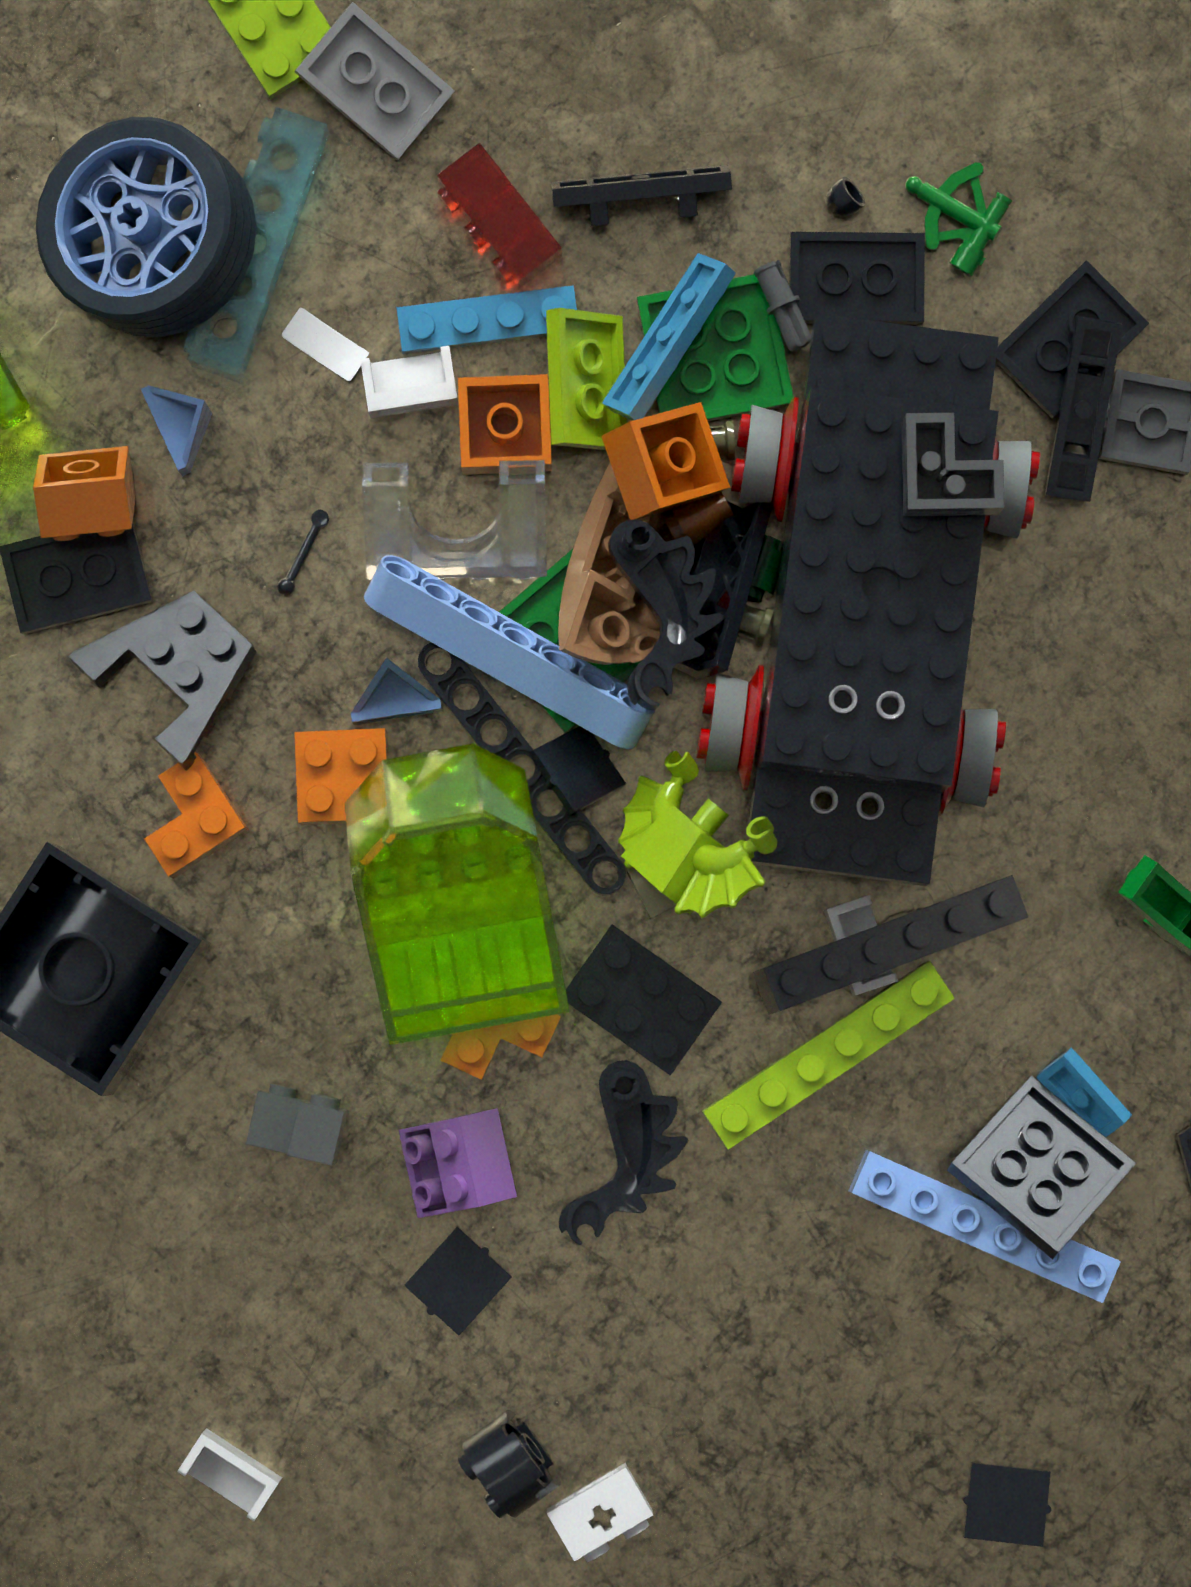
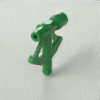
M975 162L951 174L939 188L927 182L923 183L916 176L908 178L905 183L906 190L911 194H917V198L929 204L925 216L926 246L930 250H937L941 241L959 238L964 240L949 263L972 277L978 266H982L986 259L983 257L985 254L983 249L989 240L994 242L1000 234L1002 226L999 223L1008 210L1009 205H1011L1012 200L997 192L995 198H993L986 209L979 177L984 173V167L979 162ZM969 181L971 182L977 211L951 197L961 185ZM942 212L967 226V228L939 232V220Z

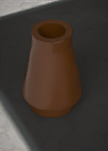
M721 491L714 496L671 508L673 513L664 517V520L674 539L689 536L695 547L726 519L734 516Z

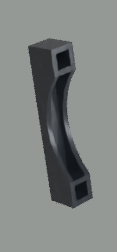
M1011 875L753 972L768 1015L1018 922L1028 918V914L1014 877Z

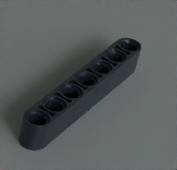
M432 642L425 645L418 656V667L430 687L586 885L595 894L602 896L618 892L624 884L626 872L622 861L581 810L569 815L563 806L557 815L551 817L544 816L538 811L536 804L538 798L546 792H555L546 786L547 780L529 755L533 748L462 659ZM441 651L450 656L451 666L446 673L435 675L427 670L426 661L432 653ZM462 687L474 688L479 694L478 704L470 710L459 709L454 704V695ZM490 722L501 723L507 730L506 739L499 745L491 746L486 744L481 738L483 727ZM518 757L529 758L535 765L533 776L526 781L515 780L509 773L510 763ZM574 827L585 829L591 837L590 845L582 852L571 851L564 842L566 833ZM607 862L616 867L619 878L613 886L603 888L594 882L592 872L600 863Z

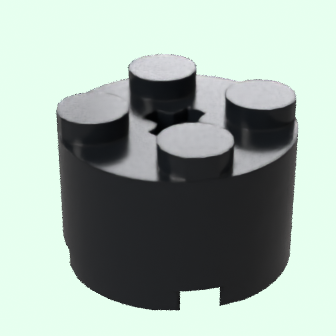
M510 1410L504 1412L464 1441V1454L458 1458V1462L465 1474L472 1481L478 1478L488 1494L484 1498L489 1508L498 1518H502L506 1514L516 1518L561 1485L559 1474L551 1479L547 1468L552 1466L553 1462L541 1442L524 1422L516 1427L510 1421L516 1415Z

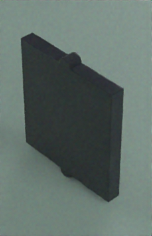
M581 726L543 744L529 753L547 780L546 786L549 789H553L569 815L580 811L626 785V782L610 760L609 751L602 748L593 733Z
M457 1226L404 1286L428 1307L427 1313L429 1315H437L459 1336L512 1276L488 1255L489 1249L487 1247H479Z
M971 1462L968 1495L963 1497V1502L967 1505L963 1537L1043 1547L1046 1514L1051 1512V1507L1048 1505L1051 1472Z

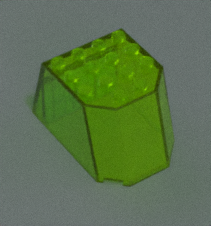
M474 743L382 760L346 800L345 813L351 878L389 1045L570 1012L525 769Z

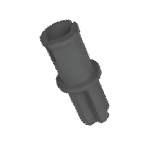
M780 260L772 261L757 268L753 273L757 277L770 306L766 311L768 315L774 314L788 348L794 351L810 344L811 334L797 305L801 299L799 295H793L782 270Z

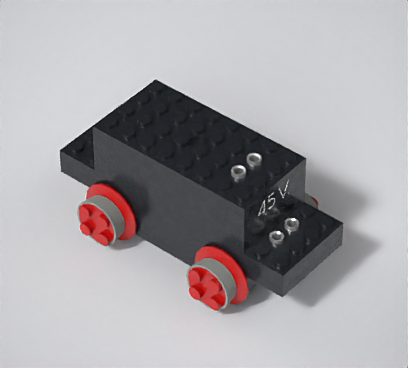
M816 313L812 327L803 405L798 421L796 442L798 397H793L784 415L783 413L751 405L750 414L742 413L736 447L745 448L744 458H736L731 491L739 492V503L771 502L772 500L777 521L782 522L789 480L791 478L762 709L760 710L764 665L757 667L749 684L748 681L720 673L717 674L715 684L707 683L705 687L702 714L710 715L709 729L701 728L699 732L696 758L705 759L704 771H736L738 769L742 788L748 791L755 746H757L749 823L755 818L767 817L774 827L773 833L778 842L776 849L772 853L762 854L758 850L755 851L754 858L751 860L753 864L927 886L931 880L938 816H942L951 798L984 808L987 797H992L993 794L998 792L1001 768L993 765L995 752L1003 749L1006 722L998 721L996 709L963 710L962 708L983 532L986 529L990 532L1017 539L1020 530L1026 529L1027 524H1031L1034 497L1027 496L1028 486L1032 484L1033 479L1037 478L1040 462V452L1032 451L1031 441L997 442L996 439L999 411L990 410L999 337ZM906 413H954L955 461L1003 460L1004 509L999 515L903 516L901 422ZM816 795H826L830 800L829 808H819L815 803ZM863 800H870L874 803L875 813L873 815H867L862 811L861 803Z

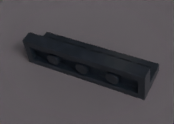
M727 501L734 516L726 519L694 547V564L689 573L690 576L698 575L712 568L716 570L713 590L699 611L700 615L716 613L723 615V621L694 639L705 648L702 656L698 659L677 664L674 667L699 680L728 671L772 510V506L765 502H757L741 508Z

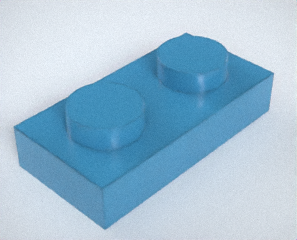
M1072 1047L1046 1066L1036 1076L1049 1091L1104 1137L1109 1136L1132 1116Z

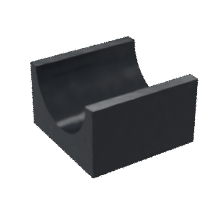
M46 842L0 913V1032L98 1095H114L211 943L117 886L62 847Z

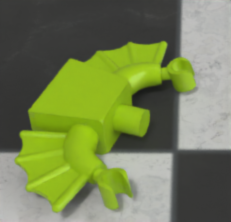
M672 751L664 762L667 769L673 775L670 781L660 784L646 776L638 777L636 792L628 805L623 808L625 826L618 839V843L625 849L621 855L625 859L624 866L627 869L635 868L662 894L676 903V914L696 912L701 918H705L718 908H735L737 903L749 891L765 885L764 878L751 860L754 858V852L757 850L762 854L772 853L777 847L778 840L773 833L774 827L769 819L761 816L748 824L746 834L750 838L749 840H739L728 847H724L712 836L729 815L709 798L692 819L680 810L684 794L682 785L694 780L698 776L699 768L689 752H685L683 757H681L678 751Z

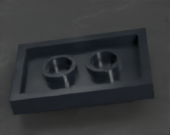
M790 232L789 286L793 295H799L801 299L797 305L805 323L813 324L816 313L895 324L923 325L925 233Z
M1087 260L997 347L996 363L1052 419L1060 411L1077 316L1122 323L1123 327L1118 354L1149 325V322ZM1087 368L1079 369L1078 371L1095 375L1099 374L1097 371Z
M133 522L132 529H127L116 536L106 537L100 536L98 533L80 534L79 537L69 541H56L53 537L41 538V536L0 546V554L19 630L22 635L153 602Z
M613 924L560 997L670 1076L722 1003L718 998Z

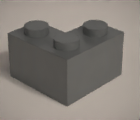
M906 413L901 422L903 516L999 515L1004 509L1003 460L955 461L954 413Z
M270 1084L269 1092L262 1090L257 1092L246 1140L247 1145L287 1153V1156L331 1166L337 1163L349 1112L347 1109L339 1108L341 1099L312 1094L310 1101L295 1098L297 1089Z

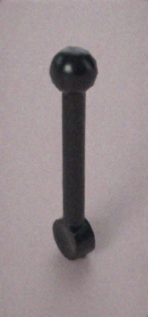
M316 510L312 514L311 521L313 525L286 578L278 582L277 588L282 595H290L295 590L294 580L318 532L329 523V516L324 510Z

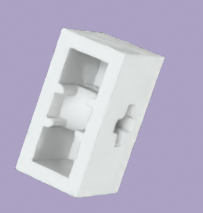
M626 1463L547 1508V1515L573 1560L576 1561L584 1556L586 1562H590L610 1549L607 1542L623 1533L625 1538L629 1539L649 1527L650 1525L646 1519L653 1516V1510ZM600 1505L604 1511L613 1508L614 1512L610 1514L611 1524L605 1527L601 1521L592 1524L591 1519L595 1516V1506Z

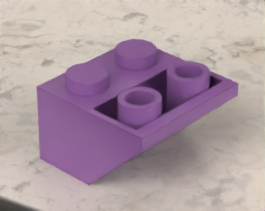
M498 1108L398 1130L418 1218L476 1208L517 1197Z

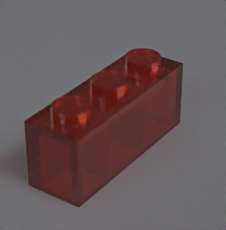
M480 143L437 175L438 184L441 187L436 191L438 197L451 213L458 209L467 220L468 224L463 228L478 248L486 245L492 252L495 259L491 261V264L504 282L508 283L513 279L517 286L521 288L562 257V247Z

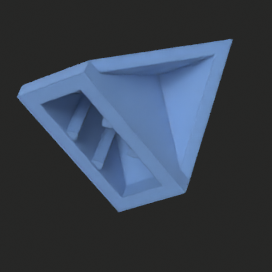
M150 385L142 388L141 391L179 473L182 476L190 473L212 412L205 400Z
M386 658L352 710L351 719L354 725L443 712L441 700Z

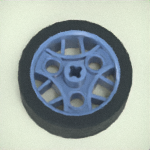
M129 117L108 122L82 136L62 155L49 174L39 199L36 219L39 255L48 277L62 295L107 326L133 336L163 337L185 332L208 320L221 309L244 280L254 253L257 228L252 198L244 179L229 160L182 125L155 117ZM157 165H167L165 185L150 184ZM187 169H189L190 172L193 174L188 178H186ZM122 191V198L117 201L114 207H111V200L114 195ZM193 204L192 214L187 219L181 220L183 210ZM103 236L105 252L92 255L90 242ZM189 250L191 254L183 266L175 273L171 272L179 258ZM141 263L139 274L135 278L130 279L131 269L136 264Z

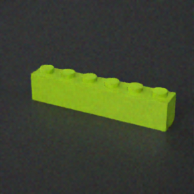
M926 961L898 979V982L892 983L703 1109L702 1113L726 1149L729 1150L954 1000L955 997L931 961Z

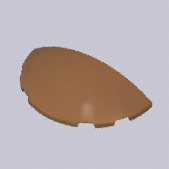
M609 463L595 491L572 551L562 591L558 628L560 651L587 662L604 665L642 661L652 651L660 637V624L657 618L621 573L609 554L608 542L612 532L620 523L630 520L611 463ZM672 510L638 519L652 526L665 542L674 540L664 520V517L673 513Z

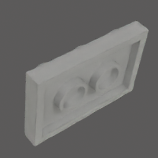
M354 2L346 8L294 71V73L395 160L401 157L455 92L454 89Z

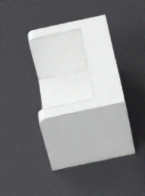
M440 347L441 352L374 363H371L369 358L360 359L370 418L459 405L450 347Z
M870 895L824 910L834 942L877 926L870 905L872 904ZM891 969L849 985L852 996L898 982V978Z
M207 1428L200 1435L177 1471L184 1477L187 1474L193 1476L248 1512L246 1517L252 1521H255L282 1479L281 1476Z

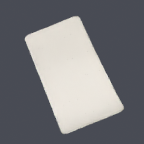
M303 308L298 309L282 332L284 339L347 381H351L361 367L360 359H366L369 355L368 351L344 337Z

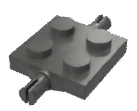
M1116 369L1109 397L1099 459L1187 475L1191 467V382Z

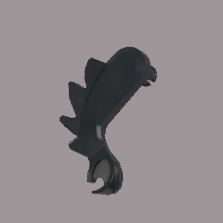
M638 519L627 520L620 523L612 532L608 542L609 554L615 565L660 624V637L654 648L637 665L628 678L627 696L634 705L638 703L642 708L656 710L660 704L649 698L650 690L658 687L665 692L666 696L672 694L673 681L671 677L673 668L677 664L698 659L702 656L705 648L694 639L723 621V615L720 613L700 615L699 611L713 590L716 570L712 568L698 575L690 576L689 573L694 564L695 549L689 536L665 542L647 522Z
M628 1060L609 1064L603 1070L599 1079V1092L617 1158V1170L613 1178L601 1188L568 1203L559 1218L561 1233L567 1230L570 1238L579 1245L582 1244V1241L577 1237L579 1226L583 1224L592 1226L595 1236L599 1237L604 1229L606 1219L613 1212L643 1213L646 1211L647 1207L640 1196L641 1194L660 1193L675 1189L677 1184L674 1180L661 1178L656 1175V1172L677 1158L689 1141L685 1136L668 1137L662 1135L671 1125L677 1114L678 1101L676 1097L653 1095L644 1070L636 1063Z

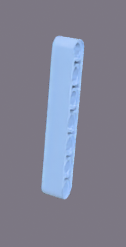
M393 555L382 557L364 594L365 602L375 611L619 748L633 749L636 747L655 710L642 708L638 703L634 705L627 696V684L584 660L560 651L558 645L403 558Z

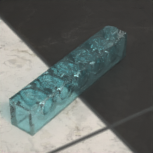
M276 107L272 119L264 118L257 140L258 143L263 144L258 160L250 159L243 179L248 186L247 189L254 205L256 234L265 237L267 244L263 251L253 254L245 277L252 281L250 291L243 296L233 295L212 317L200 323L198 328L193 327L189 330L184 345V352L189 353L187 360L191 367L242 384L329 137L327 124ZM282 151L291 152L296 156L294 165L287 170H279L272 165L275 155ZM266 193H275L282 200L280 206L275 211L264 212L257 207L260 197ZM231 318L237 322V329L231 337L219 338L213 334L214 326L220 319Z

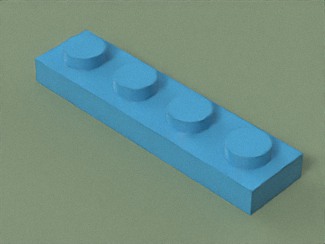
M697 253L602 404L612 412L632 421L644 418L663 386L677 368L679 361L695 336L700 332L702 325L718 300L725 293L736 272L723 262Z
M574 285L396 307L402 354L441 350L440 347L443 346L457 348L547 336L546 310L554 308L577 310Z

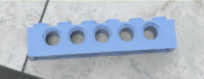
M868 1150L865 1151L848 1190L859 1197L1101 1303L1105 1300L1121 1262L1071 1239L1052 1260L984 1201Z

